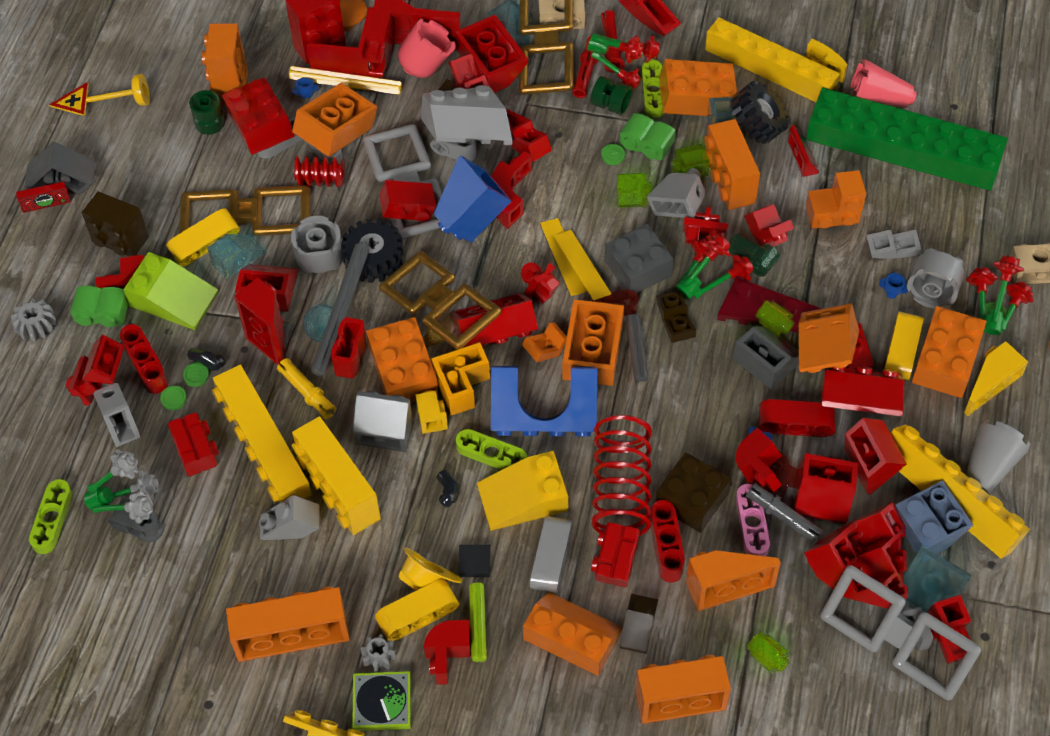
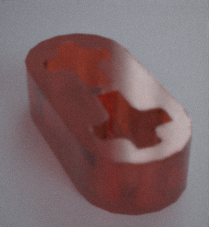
M620 290L611 292V295L592 300V302L624 305V316H627L637 311L639 297L632 290ZM624 300H628V302L631 304L626 305V302H624Z

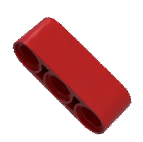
M129 324L124 326L119 333L122 345L125 346V353L144 387L149 393H162L167 388L168 381L161 362L138 325Z
M764 400L759 404V429L764 433L769 432L771 434L829 437L836 432L835 408L822 406L821 402Z
M659 500L651 507V534L659 575L664 581L674 583L683 576L685 556L675 507L667 500ZM658 515H665V516H667L668 518H667V519H660V518H658L657 516H658ZM670 539L673 542L667 544L662 542L661 540ZM673 563L676 564L678 567L669 568L666 566V564Z

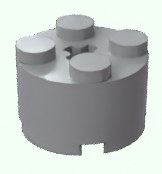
M310 216L300 221L301 224L292 230L291 242L295 260L301 267V270L305 273H323L329 270H336L343 258L339 226L324 216Z
M932 248L926 249L915 261L907 283L908 292L911 291L914 295L913 299L925 307L936 309V306L952 305L957 299L964 279L963 261L959 257H953Z

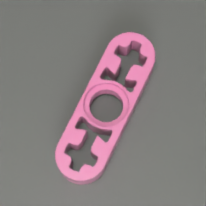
M744 484L738 488L736 494V507L744 552L750 555L766 556L769 551L770 540L764 508L753 500L751 503L752 508H748V502L744 494H747L753 485ZM749 516H754L759 519L760 524L756 527H751L746 524L745 519ZM753 535H758L757 541L758 545L761 546V550H756L755 546H752Z

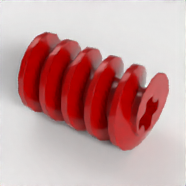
M295 156V181L297 180L299 186L304 185L305 181L308 186H313L316 181L318 187H322L324 182H326L327 187H332L335 181L336 186L340 188L345 178L344 158L341 164H338L337 157H334L332 163L329 164L327 157H324L322 163H319L318 157L315 156L313 163H310L308 156H305L303 163H300L299 156Z

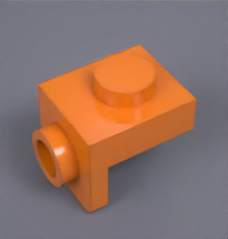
M555 322L548 324L544 333L526 337L522 346L536 362L558 357L566 344L567 336Z

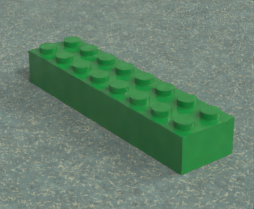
M822 88L809 120L806 140L992 191L1008 137Z

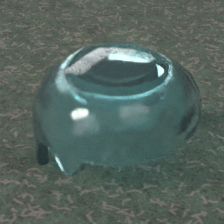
M326 304L313 306L303 318L304 331L310 339L321 343L333 307Z

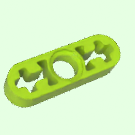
M650 60L642 65L644 111L651 118H660L664 115L659 83L662 64L657 60ZM650 70H654L655 77H650ZM650 86H657L659 90L656 92L649 91L647 88ZM653 100H657V108H653Z
M471 429L462 430L456 436V448L461 455L500 470L513 465L511 460H515L516 457L520 458V461L527 458V454L523 449ZM469 439L472 440V444L463 445V442H467ZM489 447H495L499 450V453L494 457H489L484 451Z
M57 479L50 482L44 492L29 535V542L33 550L38 554L50 553L56 547L73 497L72 490L65 480ZM60 489H63L64 493H60L56 499L54 493H59ZM48 512H58V516L54 521H44V517ZM44 535H46L48 541L45 540L42 544H39L38 540H43Z

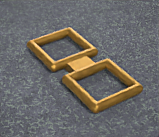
M520 0V34H535V45L520 47L525 56L528 58V54L565 52V82L528 85L527 63L519 73V92L522 95L573 90L574 45L572 42H559V32L571 31L574 27L573 0H564V22L529 25V0Z
M302 185L255 188L253 190V198L239 199V193L235 189L184 192L181 195L179 234L189 228L191 201L229 199L228 211L237 225L252 223L253 235L291 234L294 227L296 229L300 224L262 226L263 197L301 195L302 221L310 217V187Z
M422 251L416 253L379 285L381 292L410 314H416L425 305L432 309L423 318V324L456 349H461L501 314L499 306L468 284H462L454 292L449 289L448 286L455 280V275ZM422 263L442 278L412 303L396 291L393 286ZM466 295L488 312L457 337L436 320Z

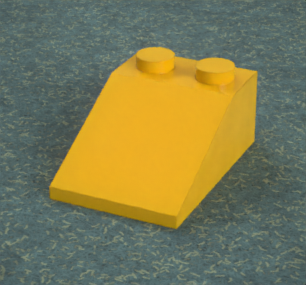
M554 451L527 457L477 482L490 531L568 512V494Z

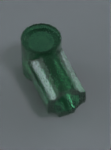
M740 233L734 235L728 249L731 255L747 257L752 263L753 273L760 277L766 276L780 259L779 252L772 245L763 244L761 246Z

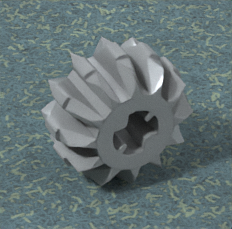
M32 298L30 303L26 304L22 301V307H14L15 314L11 315L13 329L24 341L31 338L35 342L37 337L41 336L45 339V333H53L52 326L56 324L54 311L43 299L36 302Z

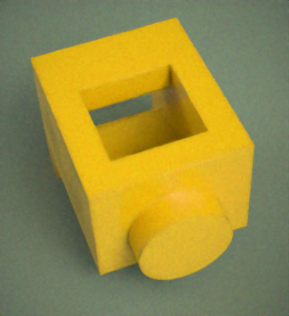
M427 390L421 394H415L422 434L448 430L443 400H438L436 391Z

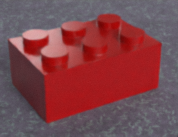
M285 0L293 47L306 64L310 63L307 51L308 43L346 46L340 0Z
M265 77L253 80L249 84L232 89L222 95L229 116L251 155L295 137L288 116Z

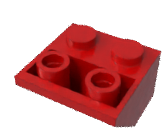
M248 264L240 269L235 292L236 294L258 277L264 283H270L277 291L276 298L280 305L279 310L289 312L298 268Z
M862 418L845 433L844 451L849 461L858 463L857 476L867 495H871L907 465L883 420Z
M805 453L798 464L793 510L801 516L846 524L856 491L858 463Z

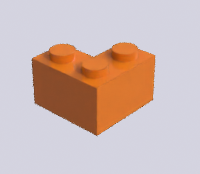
M860 170L835 173L832 188L808 191L805 207L811 229L840 225L850 226L860 222L866 197V190Z

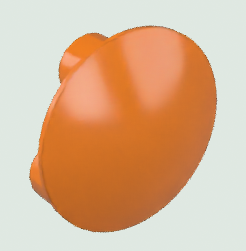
M340 0L344 31H350L354 25L360 23L367 15V7L363 0Z

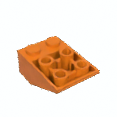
M852 303L803 312L799 320L800 372L816 373L823 368H843L848 364H852L859 334Z

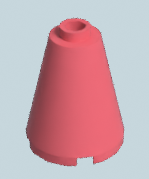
M862 59L863 64L859 63L850 84V87L853 88L852 96L896 108H907L909 104L912 105L914 103L917 92L914 91L913 85L869 60Z

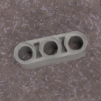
M551 516L545 517L530 579L531 589L558 593L572 534L573 521Z

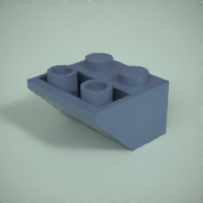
M943 481L895 505L905 524V537L922 562L946 550L973 527L972 522Z

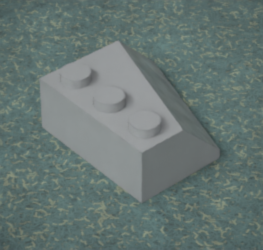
M481 85L469 89L455 88L450 91L434 90L431 93H422L421 119L436 141L466 143L468 139H476L481 141V144H490L491 140H502L503 145H512L506 108L490 87Z

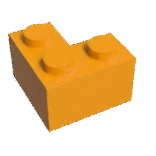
M479 342L431 358L437 377L438 388L450 416L475 408L474 391L471 385L490 379L489 361L481 343Z

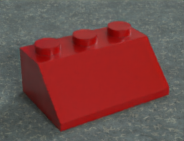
M496 15L455 31L457 52L460 56L472 54L479 75H485L488 85L494 93L509 87L528 63V58Z
M257 277L234 296L244 334L251 344L275 364L283 366L280 362L284 359L285 331L283 327L284 321L279 310L280 305L276 298L277 291L270 283H264Z
M520 292L491 300L501 308V314L463 348L479 342L482 348H484V344L491 342L493 344L505 343L512 336L517 335L518 338L531 335L533 330L538 329L531 299ZM477 304L449 312L457 336L459 337L488 311Z
M857 366L856 369L846 367L823 368L820 389L821 405L902 416L905 380L902 375H899V371L892 369H883L882 373L874 372L871 367Z

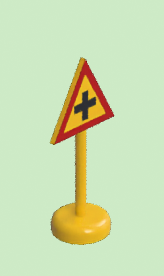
M140 73L132 77V89L87 97L89 83L86 82L49 104V107L85 116L87 103L133 95L138 105L148 106L150 104V91L145 76Z

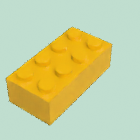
M319 416L292 432L294 438L292 447L297 455L295 460L302 471L306 469L309 472L310 476L308 477L316 490L321 489L324 494L322 498L330 510L332 508L338 513L336 518L343 529L348 528L354 536L379 521L381 517L376 493Z

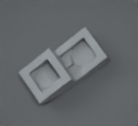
M916 229L893 235L891 230L866 235L872 258L894 259L922 254Z

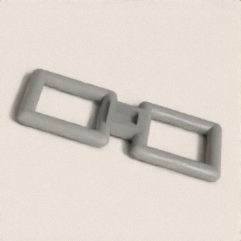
M415 124L379 132L363 138L371 166L379 182L390 179L421 182L417 172L431 167V162ZM410 134L420 162L383 171L374 144ZM436 179L422 181L421 183H432L435 202L438 205L442 196L438 181ZM390 218L393 227L398 229L402 238L440 228L438 226L440 222L438 219L404 228L401 219Z
M852 565L847 566L820 613V618L871 652H877L884 640L899 649L893 659L894 667L947 701L952 700L980 655L981 647L927 612H922L915 623L900 614L906 603L902 596ZM853 579L891 603L873 638L868 637L833 614ZM926 626L967 651L947 686H944L906 661Z

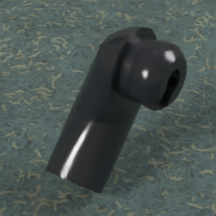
M196 348L189 349L187 353L189 360L199 362L211 371H218L225 365V359L220 354L214 355L211 352Z
M444 469L436 476V479L444 487L443 494L439 497V502L444 507H450L452 503H456L458 500L460 486L450 473Z

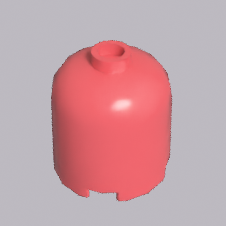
M420 19L398 50V59L404 71L418 78L432 76L455 50V42H451L447 37L449 32L433 20L426 23L423 22V19Z

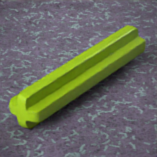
M478 582L469 585L471 657L473 662H485L487 660L484 585Z

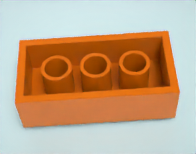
M323 587L318 591L310 593L296 592L289 597L278 599L270 597L262 600V602L252 604L238 603L231 608H226L230 642L238 662L350 641L339 587Z

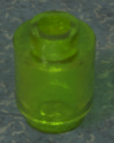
M768 300L764 302L755 316L760 320L759 323L778 336L782 333L787 335L795 324L792 321L793 314L777 303H771Z
M758 633L747 647L751 652V657L771 674L776 671L781 673L790 663V659H788L790 652L769 634Z

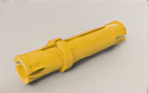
M289 358L283 359L280 363L284 368L278 364L277 370L302 394L307 405L313 406L324 419L332 417L333 414L329 410L331 409L335 413L337 408L324 396V391L320 387H315Z

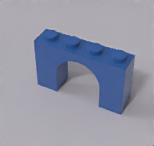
M519 366L491 367V431H497V435L509 436L512 435V431H523L524 436H538L539 431H547L549 436H565V432H575V436L588 437L591 436V432H594V427L597 424V367L571 366L569 402L561 413L550 418L535 417L528 413L521 405L518 395Z

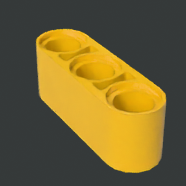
M223 208L173 237L166 244V247L177 264L184 267L232 239L239 233L240 228L229 211Z
M899 311L884 369L899 371V375H902L905 380H909L924 317Z
M440 579L381 608L375 614V619L387 641H396L452 613L459 606V602L447 581Z

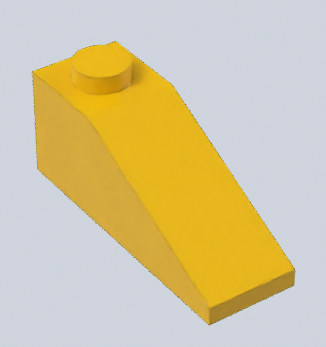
M1006 341L998 347H991L984 356L986 358L964 411L967 416L1023 376L1028 361Z

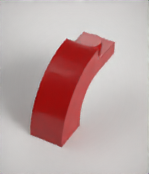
M523 151L518 157H514L509 165L501 160L492 173L493 180L511 200L508 206L496 217L507 229L524 214L523 199L516 195L513 189L532 171V155L526 151Z

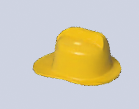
M404 548V552L408 556L399 573V578L411 588L419 590L440 579H447L457 583L463 581L452 571L425 559L412 549Z

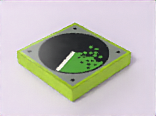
M410 671L353 674L352 729L358 731L411 729Z

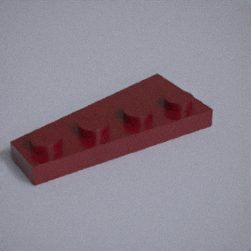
M736 277L717 314V320H737L738 324L748 325L749 322L768 326L771 329L783 327L787 328V331L799 333L801 314L822 308Z

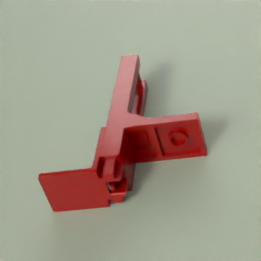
M375 0L374 6L368 8L358 48L308 43L307 51L310 68L376 78L383 77L384 71L388 70L394 44L401 45L420 19H423V22L426 23L433 20L443 26L449 32L447 35L448 39L451 42H455L456 50L455 31L461 29L460 12L414 8L406 3L405 0Z

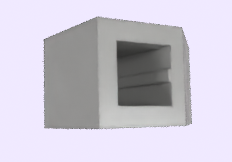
M295 495L289 497L260 515V539H301L319 529V504Z

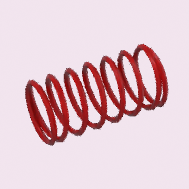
M613 415L602 419L594 427L596 437L593 442L599 450L594 453L593 458L599 465L594 468L593 474L599 480L594 483L592 488L599 496L593 500L592 505L599 512L593 515L591 524L593 529L599 533L601 529L606 530L607 526L598 522L600 518L608 515H633L642 518V520L625 526L636 528L645 523V528L640 531L641 536L649 531L651 527L649 520L651 509L648 504L652 497L648 488L652 482L649 474L652 464L648 457L652 452L649 443L652 429L641 418L631 415ZM625 419L642 425L646 430V434L642 437L626 430H609L600 433L599 428L605 422ZM619 434L632 436L637 439L633 441H616L603 436ZM599 439L612 445L604 447L600 445ZM641 443V444L636 445V446H634V447H628V445H634V444ZM644 445L646 446L647 450L645 454L638 450L642 448ZM604 451L609 453L634 452L642 458L631 463L625 461L603 462L598 456ZM643 461H645V470L642 467L638 466V464H641ZM603 467L618 469L630 467L642 473L632 478H605L600 476L598 471ZM644 476L646 478L645 485L636 481ZM602 483H631L642 489L625 494L603 493L597 487ZM645 491L646 499L643 501L636 496ZM608 498L630 499L641 505L625 510L604 509L599 507L597 503L599 500ZM645 507L646 514L644 516L637 511Z

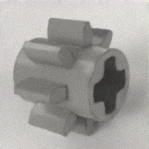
M382 634L374 639L368 637L367 647H361V654L366 656L363 659L364 666L371 664L375 672L384 667L390 669V659H396V652L392 650L394 648L393 641L386 642Z

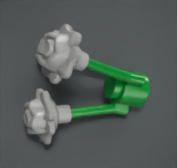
M116 449L114 454L110 456L113 462L110 472L97 482L87 486L88 491L85 492L84 501L87 508L95 514L102 511L125 510L130 513V519H135L138 524L143 520H148L153 512L152 501L154 500V494L159 491V483L155 479L154 474L148 475L147 471H138L136 467L138 460L134 457L133 453L128 451L122 452ZM139 472L137 483L130 485V488L112 493L110 488L101 486L113 476L119 475L122 478L128 477L133 479ZM130 494L129 502L110 505L114 498Z

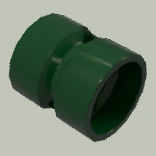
M600 76L593 87L590 103L602 109L608 107L610 112L623 115L631 100L632 87L620 82L615 85L614 80Z
M202 90L193 94L189 105L198 132L207 135L219 132L225 124L219 96L211 90Z

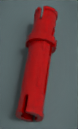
M591 36L587 38L585 49L580 55L581 63L572 90V94L577 98L586 97L594 65L598 62L597 59L591 57L593 52L587 50Z

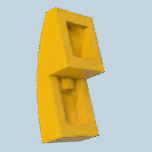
M811 38L807 45L805 57L840 73L839 82L843 83L848 64L834 50Z

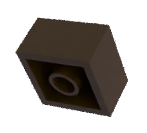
M97 191L81 212L91 241L96 246L109 248L118 255H137L149 238L139 207Z
M685 452L658 488L656 501L667 500L671 502L675 507L677 519L701 533L728 496L732 478Z

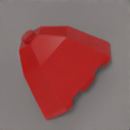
M893 502L842 526L804 552L808 564L813 569L817 578L833 590L845 568L852 565L904 599L908 597V586L903 583V572L907 571V553L902 549L901 539L906 536V528ZM854 579L843 596L844 598L889 609L891 606L890 602Z

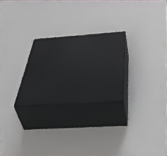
M459 545V577H490V545Z

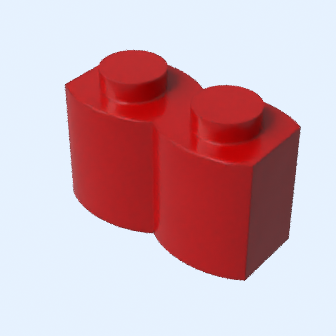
M345 317L339 325V338L332 346L331 358L335 376L353 379L359 372L360 357L366 350L367 338L363 320Z

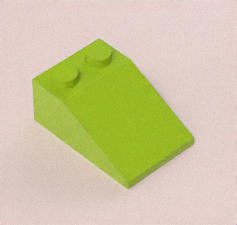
M150 252L147 253L124 288L130 307L196 330L219 293L217 288L172 260Z

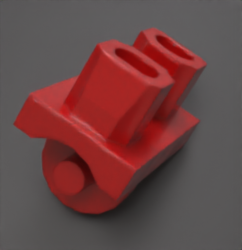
M707 206L706 212H696L695 218L684 217L683 232H685V243L692 244L694 240L699 241L700 234L712 237L719 234L727 238L728 223L719 222L720 215L711 214L712 207Z
M533 262L526 263L522 267L520 272L521 278L529 284L524 295L529 299L535 296L544 304L554 295V290L560 285V282L552 275L555 267L551 263L546 266L544 272H542L538 264Z
M86 355L79 358L74 375L67 378L65 385L72 396H79L83 404L88 406L92 404L93 393L101 389L102 384L82 380L89 359Z

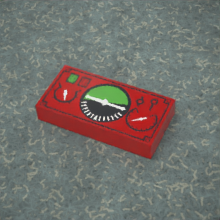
M64 181L16 192L17 200L23 213L71 203Z

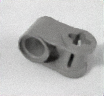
M435 139L430 142L432 150L442 156L456 160L463 156L471 162L477 157L475 139H468L466 143L438 142Z

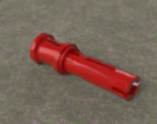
M605 10V13H601L603 36L618 40L615 13L612 10ZM610 46L607 54H603L605 59L620 70L624 68L625 63L621 58L623 51ZM604 65V68H605L606 71L611 72V73H615V72H614L613 70H611L609 67H607L606 65Z

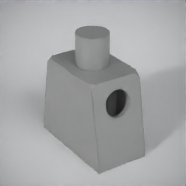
M690 168L687 173L668 174L647 196L654 215L694 218L705 196V189L700 179L701 173L695 168Z
M103 383L101 389L96 390L93 394L115 446L119 447L140 438L141 436L118 383ZM122 414L124 420L117 424L113 416Z

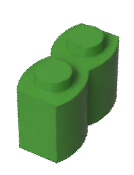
M633 113L620 132V144L627 150L642 152L650 159L663 160L675 142L676 130L665 123L654 122L645 115Z
M79 286L76 289L70 313L74 322L82 326L98 323L106 327L120 326L124 324L129 303L122 288Z

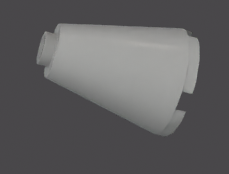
M985 419L979 425L966 476L977 480L981 484L982 489L989 494L1029 451L1030 442L1028 441L1025 444L1022 441L1024 435L1011 426L996 421L994 425L987 424L989 420Z

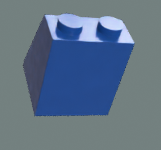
M460 156L455 163L434 215L440 221L438 226L445 233L449 234L451 232L457 239H465L472 243L508 206L511 200L485 169Z

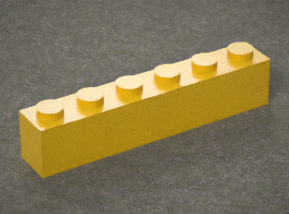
M718 17L707 31L706 51L807 99L817 102L822 88L837 91L840 73Z
M241 364L213 377L215 388L212 389L214 397L218 403H224L225 408H222L228 422L234 421L236 427L233 429L240 442L245 441L247 444L245 451L250 461L256 460L258 464L256 471L261 481L267 480L270 485L267 490L273 502L279 501L281 503L293 495L303 499L311 496L308 480Z
M905 424L892 430L890 434L907 463L899 472L921 491L943 481L972 522L973 527L968 531L1000 559L1011 554L1030 530L1024 525V520L1005 509L1003 503L997 497L986 493L977 480L969 478L961 472L958 464L942 456L940 450L935 445L923 440L915 428Z

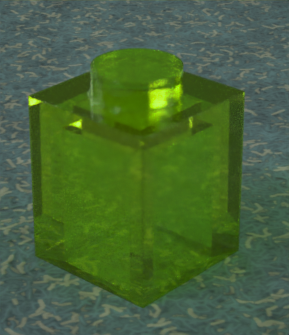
M703 144L675 150L674 160L671 161L673 173H687L690 168H695L701 173V178L708 177L710 160Z
M646 173L617 174L618 208L647 207V196L652 191V184L647 182Z

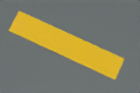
M555 218L541 222L540 225L570 295L575 296L588 292L554 238V235L564 232L559 219Z
M572 230L554 235V238L593 301L611 295V292Z

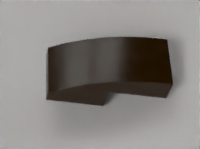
M680 290L657 295V305L671 343L695 338L696 330L688 315V306Z

